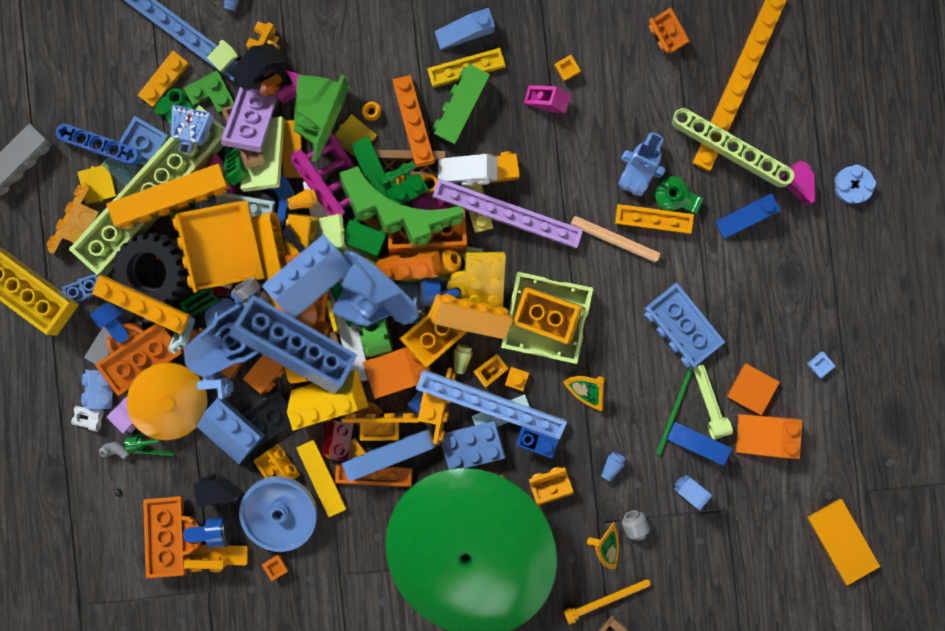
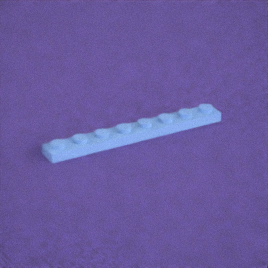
M424 369L416 386L417 390L556 439H560L567 423L566 420Z

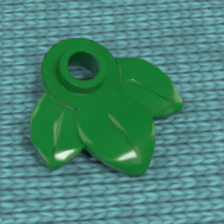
M174 88L168 92L166 97H162L157 101L154 112L157 115L166 114L167 120L171 125L173 105L193 109V107L186 100L185 93L181 89ZM175 96H180L179 101L175 102Z

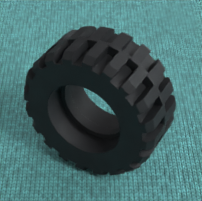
M157 232L138 235L128 239V242L120 246L122 251L116 252L115 258L117 261L113 262L112 268L115 269L113 278L117 279V282L167 305L179 300L182 294L188 291L187 277L190 275L188 269H185L183 265L184 251L183 249L180 250L176 238L171 239V235H161V233ZM148 252L158 256L164 263L166 279L160 288L151 286L142 275L141 262Z

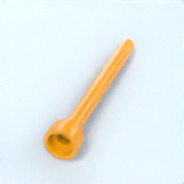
M646 579L580 608L571 609L569 607L563 610L568 624L575 623L581 615L649 587L651 581Z

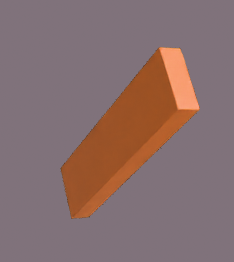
M336 463L335 483L412 487L413 467L388 466L358 479L348 481L342 463Z

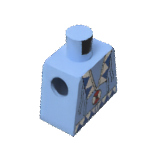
M173 105L171 137L181 141L179 152L190 154L193 144L203 146L214 120L212 114Z

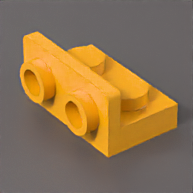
M279 444L253 461L265 478L282 476L294 480L300 475Z

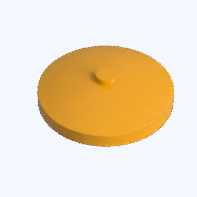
M159 363L143 370L133 380L127 394V410L132 423L143 434L158 440H173L189 434L197 427L196 425L207 409L206 389L198 390L197 382L201 381V379L186 366L176 363Z

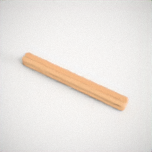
M574 216L572 219V226L583 229L584 232L645 259L657 262L660 257L659 252L580 217Z

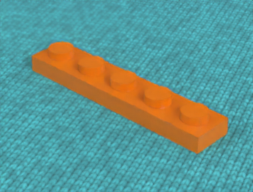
M411 75L392 79L415 166L417 168L433 164L434 158Z

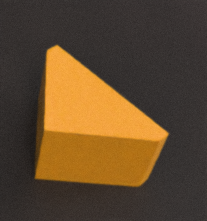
M496 354L474 370V373L484 387H487L509 368L500 356Z

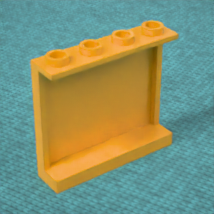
M249 200L175 214L173 224L175 230H178L180 235L178 245L180 250L183 249L184 251L183 265L189 271L190 276L187 277L189 288H193L194 293L201 289L245 281L251 277H255L256 280L265 278Z

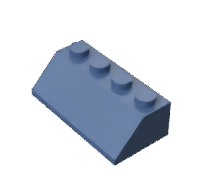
M323 234L262 285V287L287 315L295 319L346 276L351 265Z

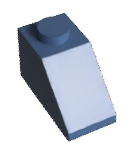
M687 475L679 478L675 484L676 488L674 490L698 510H701L712 496Z

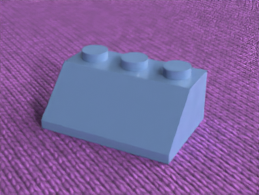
M217 398L204 412L196 425L238 464L265 437V434L226 399L219 400Z

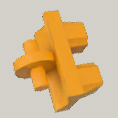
M257 22L254 32L261 35L258 41L252 38L248 39L246 43L247 49L256 45L273 44L280 50L281 47L276 44L279 38L275 36L277 30L274 28V25L269 22L267 24Z

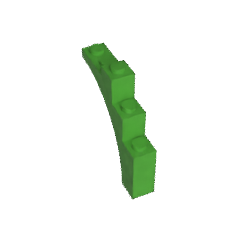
M359 167L340 172V183L357 220H367L376 215L385 234L389 232L395 233L404 228L412 247L427 244L431 239V232L437 233L447 226H456L463 221L464 210L461 205L442 210L414 209L400 205L375 190L365 179Z

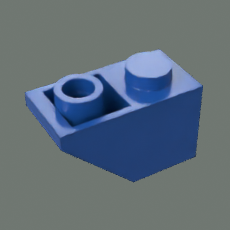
M522 427L515 445L552 459L559 440Z

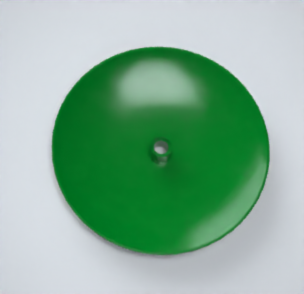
M456 468L440 471L425 477L412 486L399 500L387 527V561L398 590L411 607L421 616L445 630L510 631L533 617L542 607L552 589L557 570V551L551 527L539 506L526 492L511 481L494 473L479 469ZM464 554H468L471 559L466 558Z

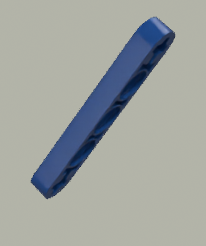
M61 124L56 129V136L61 141L113 160L135 166L142 159L141 152L132 146L68 124ZM64 132H70L73 135L72 137H70L68 135H64ZM85 134L86 140L80 144L79 137ZM98 140H102L101 148L95 149V143ZM114 146L119 147V151L116 155L111 154V150ZM125 152L131 155L134 154V158L125 156Z

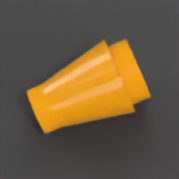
M306 189L287 199L290 210L311 208L318 203L313 189Z

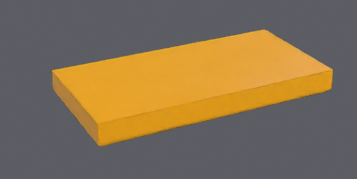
M842 499L834 501L807 517L845 585L853 583L880 567Z

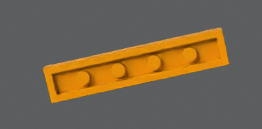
M103 275L98 276L92 294L179 334L184 333L190 317L187 313Z

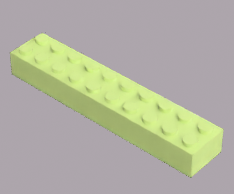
M200 105L196 109L199 111L207 112ZM214 118L203 146L193 144L190 154L179 152L181 141L170 137L113 201L204 169L210 159H213V154H217L224 147L221 144V139L225 127ZM107 207L69 250L96 275L107 276L113 269V262L117 261L115 258L116 252L122 251L120 246L128 242V239L145 234L160 216H153L151 221L145 223L139 221L134 223L132 228L123 230L114 226Z

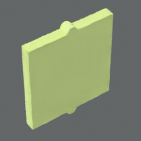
M342 214L318 218L319 236L324 234L336 248L345 247V230L343 228Z

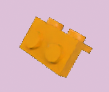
M555 467L549 473H538L529 479L538 506L574 494L565 467Z

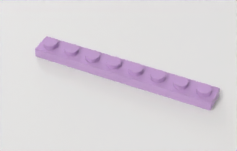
M438 179L432 196L436 200L456 207L461 205L463 209L575 249L578 247L583 229L442 179Z

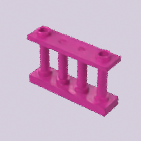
M331 132L320 156L330 151L336 161L320 170H315L311 165L313 152L306 155L301 149L293 153L290 161L310 190H314L317 200L329 216L342 214L343 216L345 214L344 209L350 206L349 200L346 198L338 202L333 196L334 192L343 188L340 180L327 186L323 182L322 177L339 167L346 171L355 168V165L342 148L339 139Z

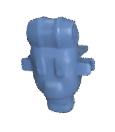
M654 132L649 133L646 140L639 144L633 152L626 150L622 155L621 159L627 165L618 185L624 191H629L636 196H642L649 186L652 177L661 178L664 174L665 168L659 166L662 156L660 148L664 143L661 135Z

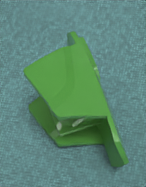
M342 74L338 82L308 75H299L297 78L294 132L314 144V155L311 159L314 162H317L333 129L338 113L341 112L350 82L345 81L346 75Z

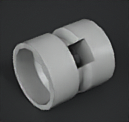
M255 277L243 281L233 290L236 297L240 301H244V307L252 295L267 303L270 301L265 291L260 290L261 286Z

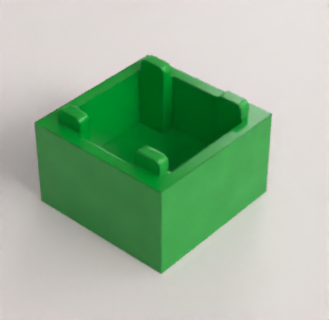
M357 218L354 221L349 220L344 232V243L378 258L382 257L388 242V236L384 233L383 229L379 232L364 226Z

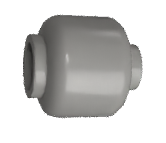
M636 510L625 514L622 526L627 537L637 541L643 540L650 531L646 516Z

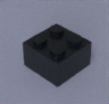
M273 44L251 46L229 73L244 91L256 90L261 88L263 81L276 74H280L287 60Z

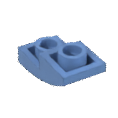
M93 274L81 278L77 282L62 286V291L77 303L95 296L92 292L98 275Z

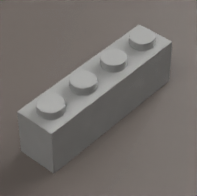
M30 123L0 152V195L7 193L9 187L14 182L20 180L23 173L28 168L33 167L36 164V160L41 155L46 154L53 144L38 127Z

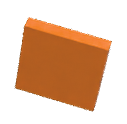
M744 363L726 397L762 416L780 382Z

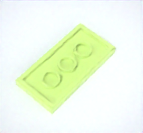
M283 117L271 119L261 150L265 164L247 169L249 176L241 181V190L243 192L280 187L285 119Z

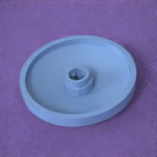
M272 476L259 480L249 488L241 501L239 517L244 532L256 545L270 551L285 552L300 547L310 538L317 523L318 511L313 496L301 483L287 477Z

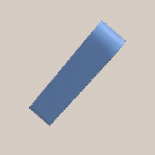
M430 428L342 462L348 481L358 479L437 447V445L433 444L434 437Z

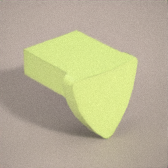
M221 40L220 44L207 58L219 71L223 72L239 57V54L233 47Z

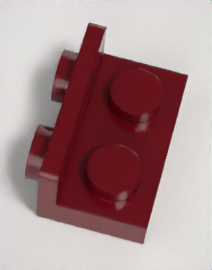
M336 418L327 420L322 456L332 460H348L353 423H342Z

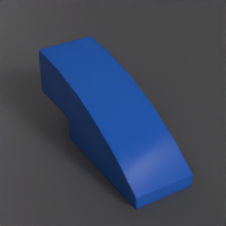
M674 422L667 440L723 466L732 449Z

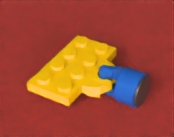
M505 252L466 253L465 271H457L451 274L448 281H440L439 277L421 278L419 280L420 305L422 307L432 306L437 294H449L461 300L466 298L474 303L480 304L484 302L492 307H503Z

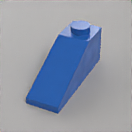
M771 193L715 223L724 239L781 210Z

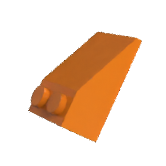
M407 347L362 362L374 399L417 385L423 369L431 372L430 367L425 368Z
M738 414L736 452L800 459L802 420L797 418Z

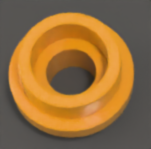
M367 102L362 108V114L366 120L375 121L381 115V108L375 102ZM370 109L375 110V113L373 115H370L368 113Z

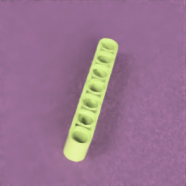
M680 108L675 112L672 124L677 130L780 188L785 187L794 179V172L788 166L688 109ZM677 116H684L686 122L680 123L677 120ZM700 125L703 128V132H696L694 126ZM711 135L719 136L720 141L713 142ZM729 144L735 145L736 148H737V151H736V152H731V151H729L728 145H729ZM745 154H751L754 160L752 162L747 161ZM763 163L770 166L769 172L762 169ZM779 173H784L787 176V181L780 180Z

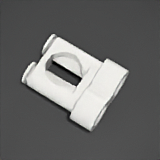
M75 406V415L72 418L71 424L98 432L101 427L103 409H86L85 407ZM80 414L88 416V420L79 418Z

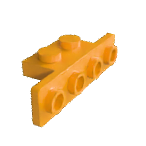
M83 182L81 186H77L73 202H69L65 208L66 215L64 219H60L56 225V234L49 238L47 246L50 253H55L62 238L75 243L96 219L99 212L81 203L89 189L87 183Z
M448 368L446 378L456 380V373H454L452 368ZM423 392L418 421L436 425L433 444L439 445L444 440L445 430L442 429L444 422L447 423L449 411H446L447 404H450L451 401Z
M349 413L345 417H341L342 423H360V441L399 440V422H419L418 417L414 413H403V417H395V413H384V417H376L375 413H365L364 417H357L356 413Z
M201 544L196 551L186 555L184 568H190V571L193 572L202 571V569H209L210 572H220L227 565H247L248 546L228 545L227 547L209 548L207 544Z

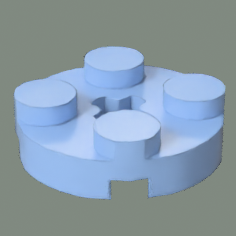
M853 165L842 169L835 178L836 195L840 200L849 204L866 201L872 195L876 186V181L870 171L860 165ZM851 180L858 182V189L851 188Z

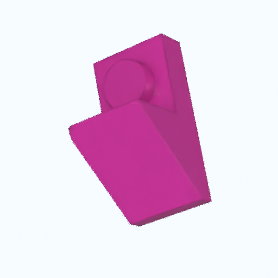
M286 71L293 84L282 86L280 91L276 93L283 104L297 97V78L300 74Z

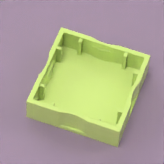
M517 272L508 311L513 320L505 339H502L501 348L577 364L583 339V325L588 315L593 288L568 282L552 281L544 277ZM525 287H531L584 306L571 343L566 344L513 324Z

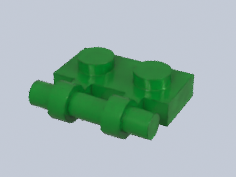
M413 162L407 165L404 163L399 166V169L393 172L389 171L384 174V177L379 179L381 186L387 183L390 186V189L385 191L388 199L400 205L417 198L429 190L419 173L412 177L410 171L416 169ZM403 175L405 181L397 184L395 179Z

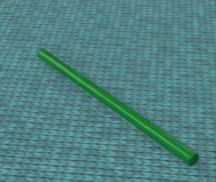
M690 367L656 453L657 455L661 456L693 372V369Z

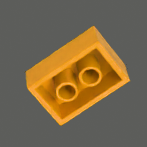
M525 287L513 324L569 344L572 342L584 306L531 287Z

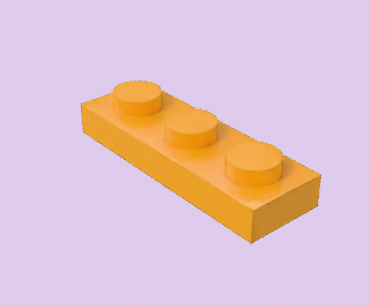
M172 51L138 96L155 108L157 101L167 94L189 66V63Z

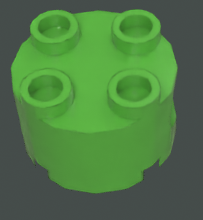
M386 318L369 326L358 324L360 332L362 331L360 340L366 357L393 352L392 339Z

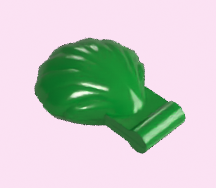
M669 176L662 179L656 187L655 197L657 204L665 211H675L683 208L693 214H697L704 200L702 197L690 193L686 183L680 177Z

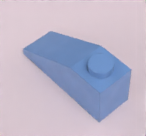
M486 8L436 30L435 35L440 50L492 34L494 33L495 25L489 8Z

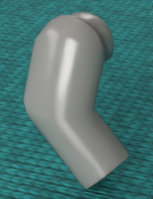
M118 442L106 443L99 449V454L102 457L117 454L122 459H126L130 454Z

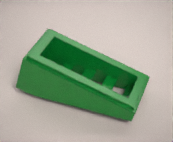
M237 148L224 155L225 180L232 185H236L249 176Z

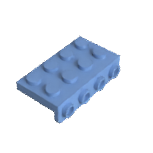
M678 283L673 284L643 309L646 312L644 314L646 319L650 323H655L658 327L656 329L658 334L662 338H667L670 342L668 346L674 353L678 352L682 357L680 360L686 368L695 369L701 361L725 343Z

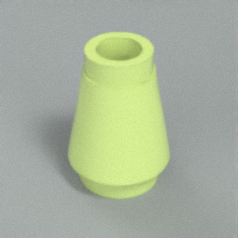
M457 345V348L454 349V372L465 374L473 354L471 352L472 347Z

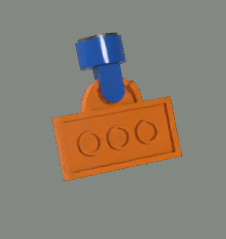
M106 301L90 312V316L100 329L105 327L109 332L106 343L111 354L96 363L95 366L117 396L128 390L133 380L143 370L159 363H168L184 352L181 349H177L175 354L169 351L173 336L164 326L156 323L144 331L139 325L133 323L122 324L118 317L123 315L125 311L122 307Z
M183 496L143 500L146 578L186 575V568H184L186 555L196 551L202 541H206L209 548L227 547L231 541V524L226 517L209 518L205 526H201L195 518L184 516Z

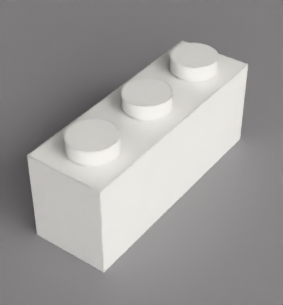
M481 154L438 159V179L463 186H472L473 182L483 185L489 184V181L497 180V157Z

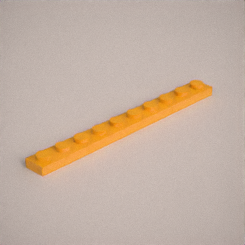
M765 0L710 122L728 132L786 0ZM711 135L713 142L720 141L719 136ZM701 143L692 164L710 171L718 153Z

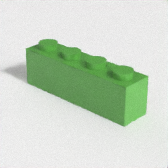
M471 64L467 68H462L459 74L461 81L459 85L455 84L450 93L453 97L450 103L445 102L441 111L444 115L441 120L437 119L433 126V129L436 130L434 135L455 145L490 74Z

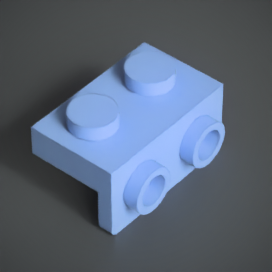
M86 370L85 374L82 375V385H85V393L81 395L82 405L86 409H112V387L99 370Z
M220 374L203 377V380L197 382L198 390L217 388L219 400L231 396V392L234 389L230 378L220 377Z

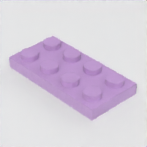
M240 87L224 130L221 144L223 146L261 152L278 101L277 94H269L263 97L259 92L260 88L244 91Z

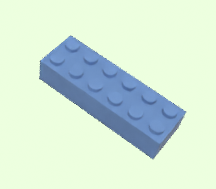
M254 295L247 302L229 333L231 337L333 394L342 387L357 357L356 353Z

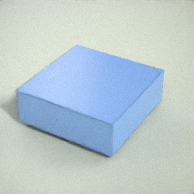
M820 352L807 363L820 379L836 367L824 352Z

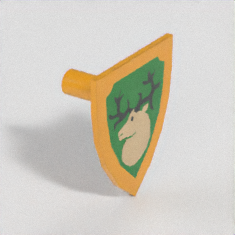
M575 376L563 382L577 399L594 409L603 411L605 380L602 376H599L597 379L587 376Z
M613 522L601 540L591 537L587 540L588 545L595 546L600 562L608 569H616L619 554L618 532L615 522Z

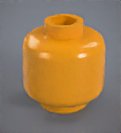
M447 249L439 253L442 270L438 275L448 277L460 270L461 257L457 252Z

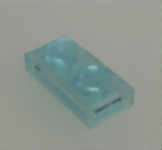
M113 151L111 154L116 155L117 152ZM107 158L101 164L125 187L138 173L131 165L111 158Z

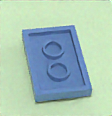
M496 420L445 433L442 446L449 469L468 468L505 458Z

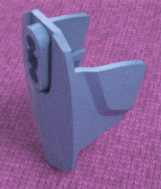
M346 251L343 254L351 268L347 275L344 276L345 279L342 286L345 289L333 308L334 314L364 326H369L390 315L403 325L409 324L419 317L415 303L382 271L352 251Z
M242 303L233 306L216 317L208 328L184 347L185 364L190 371L205 378L237 362H244L259 353L229 335L244 309Z

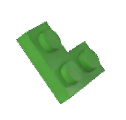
M218 70L184 87L193 106L211 98L217 112L221 114L222 108L234 105V100Z

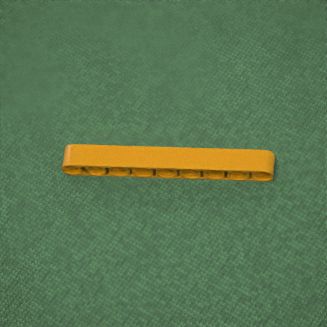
M275 212L258 214L253 217V226L266 282L286 266L284 257L287 255L279 218ZM269 295L271 305L278 309L279 305ZM285 367L289 383L310 381Z

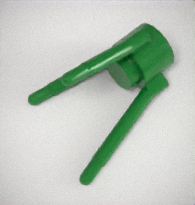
M142 432L134 433L132 437L125 439V449L128 453L134 452L135 455L175 456L174 452L142 450L146 445L159 443V440L145 441L143 437L141 438V436L145 435Z

